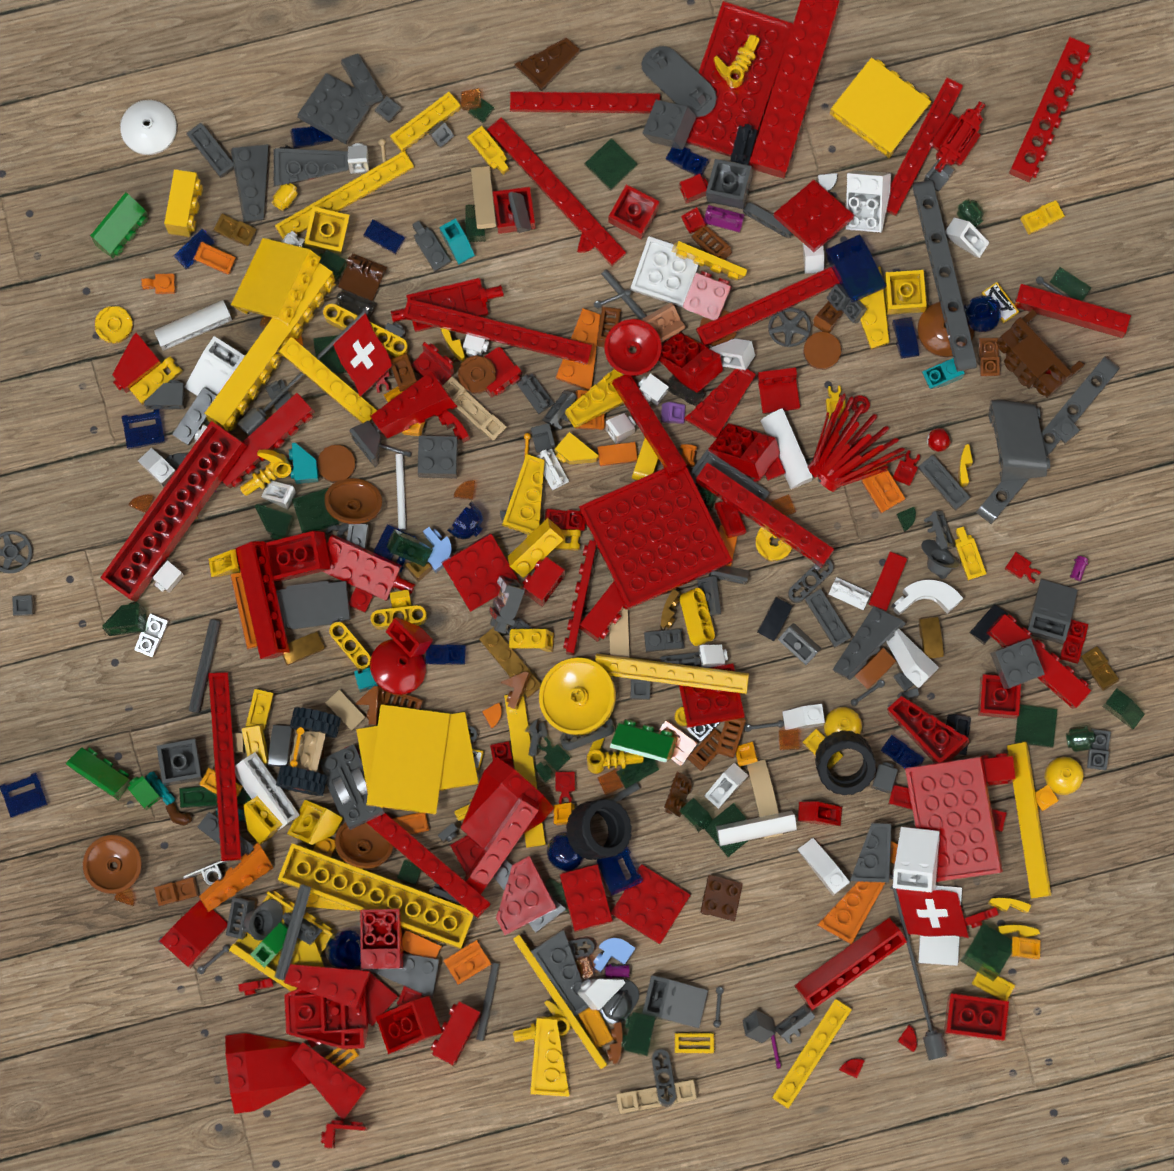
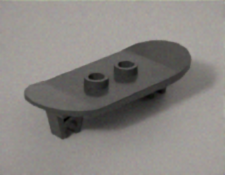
M658 46L648 51L643 57L641 66L644 74L675 104L687 106L696 117L707 115L715 107L716 93L713 87L673 49L667 46Z

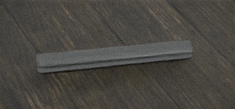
M211 619L209 621L189 705L190 712L199 713L220 626L218 620Z
M301 884L298 890L275 973V978L279 980H285L311 890V887Z

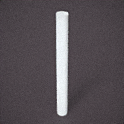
M396 454L398 530H406L403 454Z

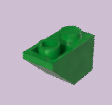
M137 776L129 782L130 786L127 789L145 810L161 799L143 776L140 778Z
M281 921L250 954L264 968L282 951L288 927Z

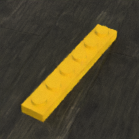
M289 337L278 352L359 422L370 421L372 419L370 416L377 410L362 397H359V394L294 338Z
M837 999L833 1001L774 1093L773 1100L789 1109L852 1009Z

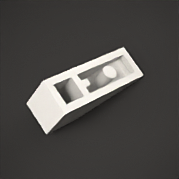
M898 628L893 633L894 636L889 641L886 640L904 675L920 688L939 667Z
M814 838L797 849L832 896L850 883Z

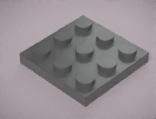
M326 73L299 111L297 118L347 144L373 104L365 106L355 88Z

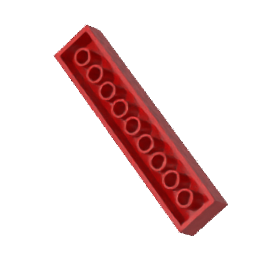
M800 0L750 159L749 166H752L753 170L785 179L840 0Z
M211 421L100 578L130 600L137 602L152 581V577L159 571L247 445Z

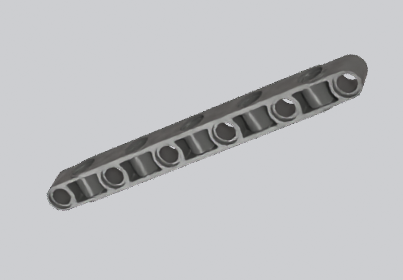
M933 181L913 183L914 197L957 372L977 368L975 353ZM924 205H931L932 208L927 209ZM932 239H939L940 242L935 243ZM947 273L949 276L942 277L940 274ZM954 307L957 311L952 312L948 308ZM957 342H964L965 346H958Z
M1106 356L1042 431L1041 435L1046 458L1061 441L1052 429L1067 416L1075 424L1120 369L1119 366ZM1097 379L1100 382V386H1093L1091 380ZM1074 408L1077 414L1070 415L1067 409ZM1045 436L1051 437L1052 440H1053V443H1052V444H1047V443H1045L1044 437H1045ZM1029 479L1000 482L976 513L992 524ZM1003 494L1006 500L1000 502L997 500L996 495Z

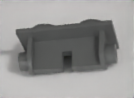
M533 374L523 376L521 378L522 381L517 383L538 414L554 404Z
M698 652L660 657L661 662L700 667Z
M291 912L284 913L282 917L287 927L291 919ZM303 918L297 938L311 945L322 930Z

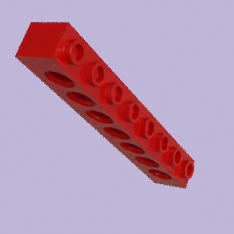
M1069 37L1010 169V175L1029 183L1032 177L1036 178L1040 169L1037 167L1038 162H1043L1047 151L1044 150L1046 144L1051 145L1055 136L1051 133L1054 128L1058 129L1062 120L1059 115L1061 111H1066L1069 104L1066 99L1068 95L1072 96L1075 91L1076 85H1074V81L1076 78L1080 79L1083 73L1082 63H1087L1091 53L1088 52L1090 45ZM1074 58L1078 63L1072 64L1069 62V59ZM1066 74L1070 77V80L1066 81L1061 76ZM1060 91L1063 96L1057 97L1054 92ZM1047 108H1054L1056 113H1049ZM1046 124L1049 129L1043 130L1039 125ZM1038 140L1041 146H1034L1032 141ZM1025 157L1033 158L1034 162H1026Z
M708 462L696 477V483L819 567L823 568L832 555L834 549Z

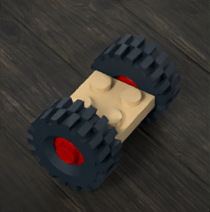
M294 707L290 727L295 730L302 727L304 734L301 735L296 760L298 764L296 767H292L290 764L289 766H280L276 782L278 787L303 794L323 796L327 776L317 773V768L325 737L337 738L341 722L340 717L319 710ZM297 735L295 736V739H294V747H293L292 755L290 756V761L293 760V755H294V750H295Z

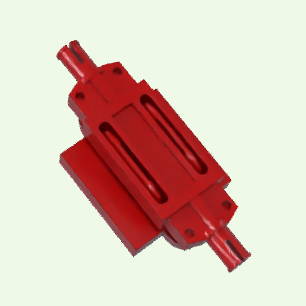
M979 101L974 110L966 109L958 118L952 113L947 116L929 143L930 146L937 150L936 160L940 159L936 167H934L935 170L942 172L946 164L953 165L955 163L957 166H960L981 136L977 132L983 120L980 115L985 107V104H982L983 102Z

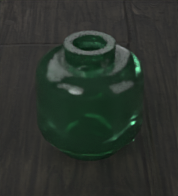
M968 198L957 206L958 211L956 214L959 219L969 221L974 227L983 221L982 217L985 211L976 200Z
M1086 725L1071 727L1069 733H1066L1068 748H1072L1074 752L1090 750L1092 742H1095L1094 731H1090Z

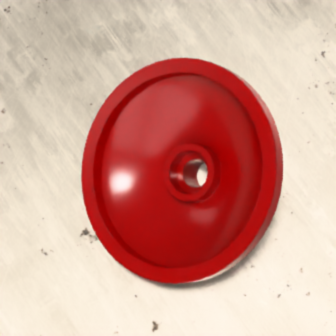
M638 319L624 320L617 323L607 334L604 344L605 356L609 364L617 372L628 376L642 375L650 371L657 364L661 355V340L657 331L647 322ZM631 347H635L636 352L631 353L629 349Z
M393 639L382 642L373 651L370 658V671L374 681L383 690L396 695H404L415 691L422 684L426 674V664L422 655L410 658Z

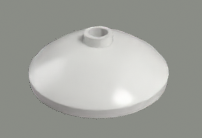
M143 100L133 104L126 110L121 120L120 131L124 142L131 150L143 155H154L164 151L171 145L176 136L177 123L174 114L166 105L155 100ZM149 121L150 125L144 126V122Z

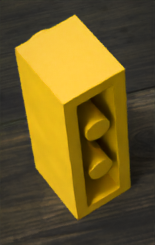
M547 518L507 556L509 566L524 578L534 569L540 559L543 560L564 540L562 530Z

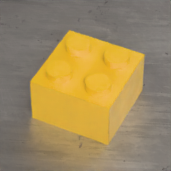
M312 206L304 246L341 254L349 215Z
M924 270L886 272L884 286L887 315L925 312L927 305Z

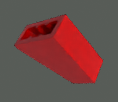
M137 332L132 336L112 374L115 379L113 381L114 385L119 391L123 389L126 393L130 391L132 386L161 364Z

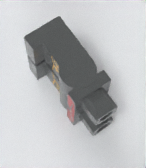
M499 575L497 583L501 588L498 596L493 601V607L490 606L489 613L492 616L490 625L494 627L495 631L506 634L508 626H514V618L525 589L517 580Z

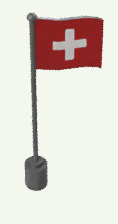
M363 308V311L316 357L319 360L334 346L342 366L355 383L359 397L369 390L392 367L386 349L371 327L366 308ZM300 372L262 410L260 408L256 410L253 407L237 423L247 435H251L266 421L265 417L267 415L265 412L304 374Z
M892 885L890 889H893L929 1032H926V1037H923L928 1060L946 1057L948 1055L942 1033L932 1029L908 934L926 937L958 936L969 939L958 893L945 890H933L932 892L893 888Z

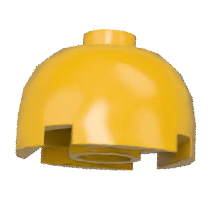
M837 707L831 710L825 717L824 733L826 736L840 731H852L860 734L862 730L861 718L851 708Z
M1062 756L1055 758L1048 764L1045 769L1044 779L1054 793L1066 796L1080 788L1084 773L1081 765L1071 757Z

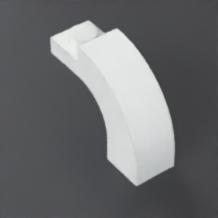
M921 580L910 584L903 590L902 593L906 598L900 597L894 603L896 607L893 611L899 616L914 602L921 599H929L940 605L948 614L962 602L963 597L946 583L937 580Z

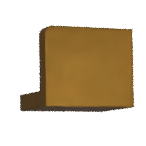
M420 554L410 563L407 562L405 564L406 569L418 582L433 570L432 565L427 563Z

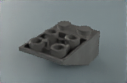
M1040 579L1027 626L1031 636L1063 644L1069 630L1078 590Z
M651 975L642 1015L699 1028L708 990Z

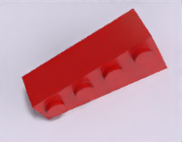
M430 371L370 417L388 439L410 429L411 425L421 424L425 422V419L433 415L438 416L443 414L444 410L454 409L458 406L441 381Z
M902 696L887 708L888 715L934 763L951 761L969 744L968 737L961 735L949 725L947 726L936 717L926 713L923 709Z
M304 1042L300 1044L291 1057L298 1068L343 1121L364 1093L366 1087Z

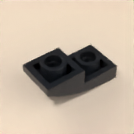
M776 596L757 633L775 641L793 605Z

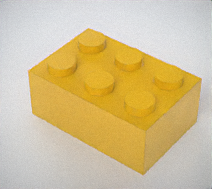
M174 169L164 222L168 234L191 237V233L195 232L196 221L194 217L195 214H198L200 203L197 201L198 196H201L203 191L201 179L198 178L195 172Z

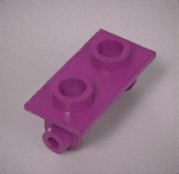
M708 205L704 220L706 224L740 233L745 215Z

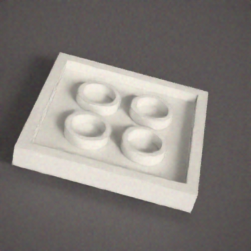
M648 236L630 290L683 307L699 265L694 264L693 260L689 258L682 259L677 257L676 253L671 251L674 244Z

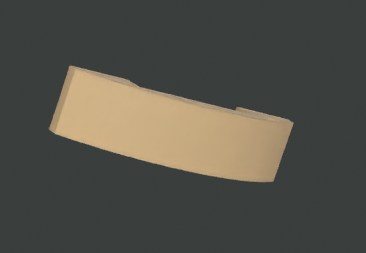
M453 377L443 385L458 406L456 409L492 441L507 428L477 402Z
M765 759L747 764L759 817L778 814L777 803ZM783 833L764 837V839L783 835Z
M693 1080L674 1083L676 1093L674 1104L697 1099ZM656 1087L616 1094L619 1114L662 1106L658 1101ZM668 1087L664 1088V1096L661 1097L666 1102L672 1097L668 1095Z

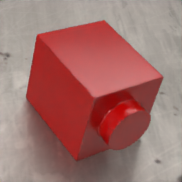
M700 174L679 182V189L686 204L706 196L708 182L706 178L702 179Z

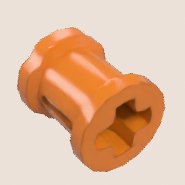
M682 444L680 446V449H682L681 456L687 464L686 467H694L695 451H697V446Z

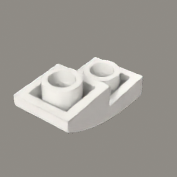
M151 613L134 650L153 657L169 620Z

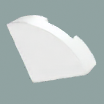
M837 173L818 175V183L829 192L836 183Z

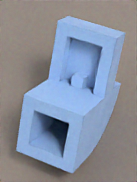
M428 527L423 531V534L434 547L424 554L423 557L427 563L432 565L433 570L437 573L443 568L441 562L452 556V547L448 537L441 541L442 537L436 529L431 530Z
M619 938L605 940L598 947L604 953L603 955L599 953L593 962L596 964L594 969L601 973L611 957L625 965L634 952L635 947Z

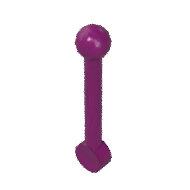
M773 1035L771 1041L776 1068L781 1069L775 1036Z

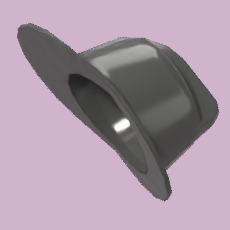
M925 540L922 542V550L928 556V569L941 579H945L952 569L959 567V561L947 549L941 550L936 541Z
M273 899L266 900L257 909L248 912L245 916L243 931L248 932L258 941L264 940L282 920L283 910L280 903Z
M624 980L626 983L600 1009L601 1017L610 1024L624 1022L638 1002L639 991L637 986L629 980Z

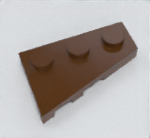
M566 37L547 47V49L515 63L514 66L542 91L580 53V49Z

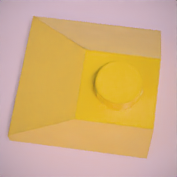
M304 800L298 811L300 815L294 819L287 834L313 845L333 836L340 825L342 817L322 806Z

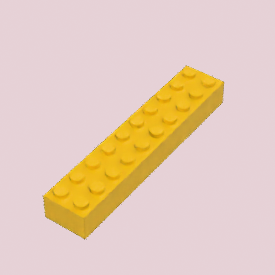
M318 263L289 325L276 318L270 320L206 410L205 416L208 422L213 421L227 432L235 429L238 423L237 419L240 415L243 416L247 412L250 401L255 400L259 395V388L262 384L265 385L269 381L271 371L273 369L276 370L281 364L282 360L280 359L282 355L278 352L289 337L296 339L300 337L303 332V326L306 323L309 324L313 319L315 309H319L323 305L325 295L333 291L336 285L333 271Z
M293 843L290 846L278 877L279 882L299 889L301 884L310 886V894L358 912L360 910L400 909L401 928L460 950L474 917L471 912L462 906Z

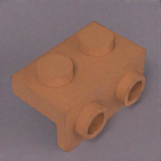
M672 302L641 319L657 331L661 343L686 328Z

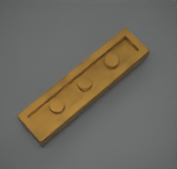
M494 627L479 639L510 678L523 672L531 674L524 691L527 699L540 689L541 683L513 649L509 648L508 643L499 632L494 630Z

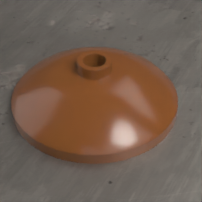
M937 302L926 308L925 312L922 313L917 327L918 337L921 344L930 353L940 357H953L947 330L944 327L945 322L940 302ZM954 307L948 308L952 312L957 311ZM964 308L972 341L974 322L969 312ZM957 342V345L965 346V343Z
M349 478L337 481L328 488L325 494V507L328 513L338 521L348 524H362L374 519L379 514L382 507V496L379 490L371 483L361 479Z
M345 822L336 833L335 848L337 853L345 862L354 867L374 868L380 866L389 859L393 850V846L367 823L350 830Z
M117 835L104 836L94 841L88 847L83 858V872L87 881L98 891L107 894L121 893L129 889L137 881L142 867L141 856L136 846L128 839ZM113 862L117 863L116 869H111Z

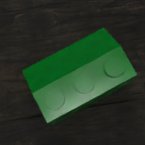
M125 192L90 236L95 246L113 259L122 253L126 242H130L135 237V231L139 226H144L148 220V214L139 203Z
M627 719L624 722L618 723L610 748L665 763L672 759L677 736L673 735L672 731L662 729L661 732L656 731L653 726L643 724V727L635 725V721Z
M81 747L66 762V765L119 801L130 785L129 774L122 769L116 771L112 768L114 764L105 758L101 761L96 757L98 753L88 747L85 750Z

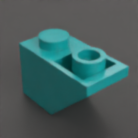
M456 218L439 227L440 234L458 265L475 256Z
M953 358L922 371L929 389L947 386L962 379L965 374L964 371L957 372Z
M292 443V449H289V459L293 460V467H291L290 473L291 479H294L296 484L319 482L316 459L298 444Z

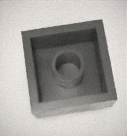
M655 100L642 134L652 143L683 150L696 115L687 106Z
M715 159L706 191L707 202L744 209L753 176L752 166Z
M419 436V478L457 479L458 440L456 436Z
M1031 638L990 653L1004 689L1045 675Z
M195 739L157 745L162 784L164 786L202 780L203 774L198 742Z

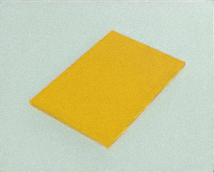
M465 712L450 714L439 791L478 784ZM378 726L356 729L367 794Z

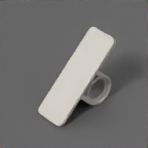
M219 861L190 873L183 878L188 879L202 873L205 882L211 886L213 883L209 881V875L215 872L218 874V880H222L223 875L219 866L230 861Z

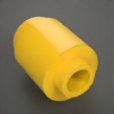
M292 183L281 185L272 197L273 201L271 203L281 211L289 208L298 195L297 187Z

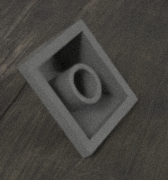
M369 421L351 428L349 432L352 440L374 467L378 466L381 431L375 423L372 425Z

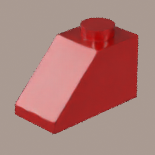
M397 617L393 619L386 630V633L410 658L424 654L433 641L420 626Z
M817 801L799 802L798 821L809 824L841 826L842 807Z

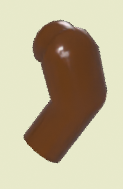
M174 803L165 807L173 823L182 826L191 823V814L178 812Z

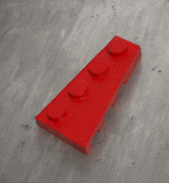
M735 369L684 420L716 439L756 374L748 369Z
M290 964L284 983L358 1009L371 972Z

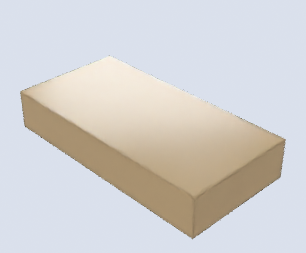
M340 690L325 702L351 731L366 719Z

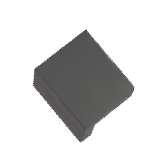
M940 159L924 178V181H933L934 189L937 192L942 189L954 172L947 164L942 172L935 170L934 167H936Z
M549 423L531 428L537 453L545 449L547 451L555 449Z
M757 1010L742 1020L745 1036L755 1041L764 1043L776 1034L773 1019Z

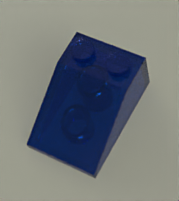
M860 234L826 249L828 264L833 268L852 303L886 288L879 269Z

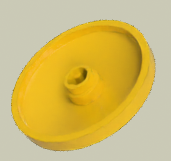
M571 658L556 664L544 677L539 691L540 708L545 719L557 730L570 735H584L600 728L611 716L616 701L615 685L609 673L598 663L585 658Z

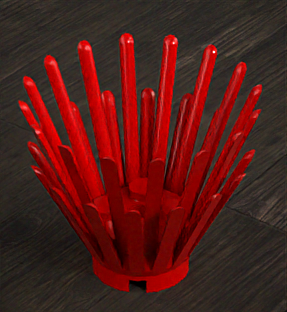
M845 393L840 395L829 422V412H827L813 460L807 466L813 477H818L821 480L820 484L832 492L841 486L888 471L886 470L888 466L883 465L906 455L900 454L885 461L905 450V448L901 447L853 471L897 443L899 439L894 438L884 445L872 448L861 456L860 454L889 430V427H883L873 437L871 434H867L855 444L877 419V415L873 414L851 438L859 427V422L856 420L865 407L864 404H860L839 436V432L849 416V408L854 400L853 396L849 398L834 427L846 397Z

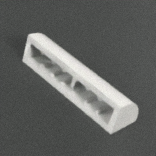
M222 300L154 330L164 351L232 321V318Z
M783 408L764 417L761 423L766 435L776 439L780 451L778 457L785 471L784 476L790 489L811 482L813 476L808 470V465Z
M255 752L235 766V776L251 799L258 796L283 824L279 830L300 815L282 789L276 785L275 779Z
M792 811L716 826L719 845L723 846L795 831V815Z

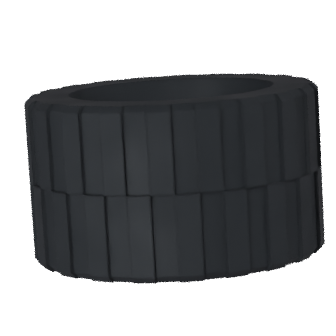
M852 731L834 732L826 736L818 745L815 753V764L820 780L828 790L835 794L846 796L861 792L870 785L876 772V762L868 741L860 734ZM853 749L863 756L861 768L855 774L847 777H839L830 773L827 767L830 757L837 751Z
M598 799L578 805L572 810L566 824V835L570 846L580 857L588 860L613 857L622 853L628 846L632 836L631 820L627 811L621 804L612 799ZM595 812L603 817L608 827V838L603 847L595 842L590 832V821Z

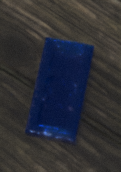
M375 220L371 221L363 234V237L395 255L405 241V237Z

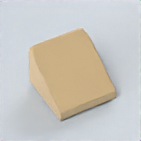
M233 733L234 754H244L243 734Z

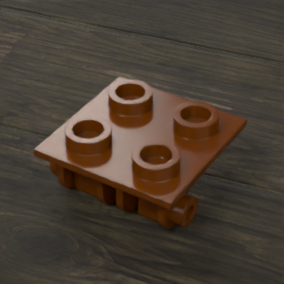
M352 253L351 257H348V264L338 288L373 301L387 267Z
M677 772L673 779L670 793L664 806L666 813H673L678 817L684 812L686 808L685 801L692 790V780L680 772Z
M708 874L700 913L735 922L743 883Z

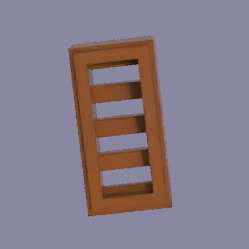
M708 226L700 228L691 236L706 253L725 260L732 253L731 247ZM705 233H708L703 240H700ZM712 238L713 240L708 245H706V243Z
M602 307L597 336L598 347H604L605 339L609 333L603 332V330L610 331L619 323L621 309ZM605 315L616 316V318H608ZM604 322H605V323H613V324H615V325L604 324Z
M387 691L384 696V705H388L391 695L394 696L391 706L396 705L398 697L402 698L399 707H403L405 700H408L406 708H411L412 702L416 703L414 709L421 710L424 702L421 699L406 694L396 695Z
M740 718L725 721L715 753L734 758L746 719ZM726 730H730V731L736 732V733H738V734L736 735V734L727 732ZM724 737L735 740V742L726 740ZM724 744V745L733 747V749L731 750V749L722 747L721 745Z
M716 729L687 758L700 771L718 754L715 753L717 744L711 739L714 737L719 742L721 733ZM706 743L710 744L715 749V751H713L709 746H707ZM701 748H702L706 753H708L710 756L708 757L707 755H705V754L701 751Z

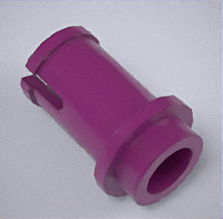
M1077 556L1074 559L1075 564L1070 578L1081 581L1085 567L1089 563H1087V558Z
M609 964V966H605V977L610 980L615 977L629 978V965L611 966Z

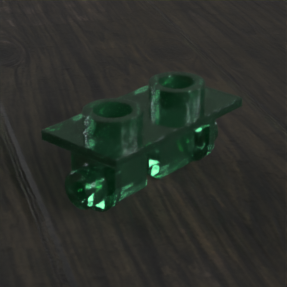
M1061 267L1049 282L1072 298L1080 301L1084 300L1091 289L1090 286Z
M643 757V763L629 764L625 766L626 769L616 771L625 789L658 771L659 768L656 765V761Z

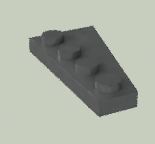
M268 145L232 148L231 154L243 223L262 221L264 219Z
M274 149V187L349 170L348 151Z
M708 449L690 472L694 483L701 486L696 483V477L708 462L763 501L770 494V492L709 452Z
M873 606L834 666L833 671L851 680L867 664V659L871 655L876 654L880 650L879 647L886 640L889 641L894 636L893 633L899 627L902 628L906 623Z
M403 953V968L367 970L433 998L440 959Z

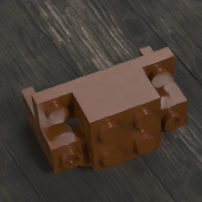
M1031 310L1023 318H1018L1012 327L1000 336L996 343L999 350L1004 354L1006 353L1004 360L1006 368L1015 374L1018 381L1028 389L1031 387L1036 388L1039 394L1049 398L1080 372L1084 364L1079 360L1068 369L1028 326L1037 315L1034 310ZM1050 370L1052 375L1045 373Z

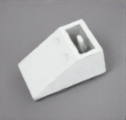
M860 170L847 173L846 208L854 214V219L846 225L847 230L882 232L890 195L891 173Z
M214 336L203 351L184 388L196 396L199 395L203 387L218 395L245 355Z
M901 827L894 866L893 888L932 892L936 889L940 831Z

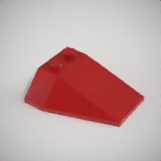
M496 757L483 771L460 829L484 849L522 793L539 803V811L524 833L541 824L554 807L540 791L514 768Z
M366 988L358 1009L302 989H296L284 995L286 1034L345 1050L365 1048L368 1034Z
M248 1033L225 1036L226 1064L234 1114L256 1111L310 1084L308 1078L291 1059L300 1043Z

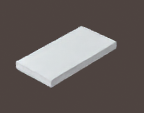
M936 886L934 890L958 893L961 905V887ZM920 936L918 963L958 966V936Z

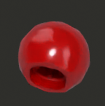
M942 428L933 429L927 436L928 446L933 451H945L951 443L948 434Z

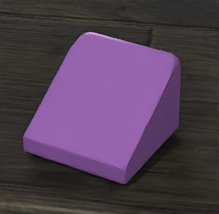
M673 402L662 404L661 422L684 424L685 405Z

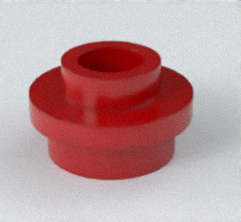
M863 395L855 396L851 409L853 412H856L858 409L857 403L861 402L865 406L861 414L866 413L870 407L868 398Z

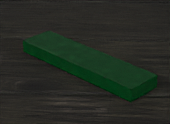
M204 787L179 788L180 808L217 806L216 794ZM242 788L237 797V805L245 804L252 800L244 788Z

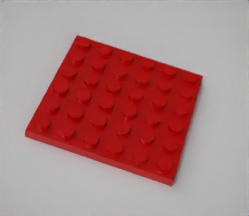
M687 467L670 476L664 468L579 506V510L627 609H631L733 562Z

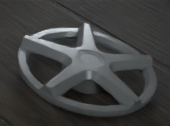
M788 308L771 317L768 331L772 340L784 347H794L800 345L808 338L811 331V323L804 311ZM784 312H796L798 314L792 320H789ZM779 315L782 325L772 328L773 321ZM803 317L807 322V330L797 326ZM783 332L785 334V343L778 341L773 333ZM794 334L804 335L802 340L791 344Z
M7 531L1 533L0 538L3 537L5 547L0 549V556H4L5 560L3 568L0 567V571L8 574L22 571L29 565L32 558L30 541L19 532ZM9 534L20 536L24 540L13 545ZM26 545H28L29 549L27 560L19 554V551ZM12 560L23 564L17 569L8 570Z

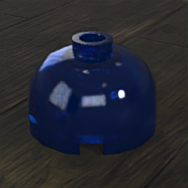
M991 296L975 297L970 300V304L967 307L966 304L963 307L967 324L974 331H991L997 327L1001 320L1002 310L1000 303L997 299L996 301L993 300Z
M472 501L469 503L471 507H465L452 524L454 528L449 527L447 530L458 539H469L473 535L477 537L483 530L481 527L483 523L482 511Z
M567 832L558 833L552 837L546 851L551 865L561 871L574 870L584 860L570 846L566 835Z
M352 930L340 931L331 936L326 944V956L329 962L339 969H353L361 964V936Z

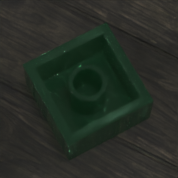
M983 923L977 930L960 961L994 981L999 976L1012 953V940Z
M632 1012V1016H627L625 1028L629 1029L628 1035H623L621 1047L625 1048L624 1053L647 1057L656 1017Z

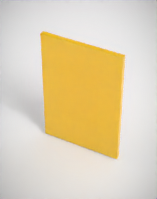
M389 705L380 706L366 805L436 815L450 714Z

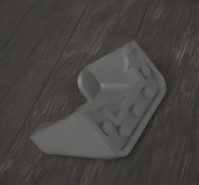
M999 399L990 400L988 417L990 424L994 427L999 454L998 461L1002 468L1001 472H999L1001 482L1046 477L1047 469H1050L1049 457L1046 458L1038 420L1041 417L1039 407L1036 408L1035 404Z

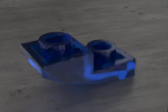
M313 126L292 128L290 130L293 148L310 147L333 141L331 136Z
M671 147L666 157L668 162L693 175L700 174L701 177L709 164L707 158L692 153L686 147L683 150Z
M203 228L173 255L185 269L195 262L193 259L200 242L210 246L215 243Z
M912 318L893 320L892 326L897 338L896 345L900 358L919 356Z
M430 645L425 652V664L465 665L466 645Z
M893 735L890 736L880 750L904 769L920 766L925 760L924 757L910 749Z

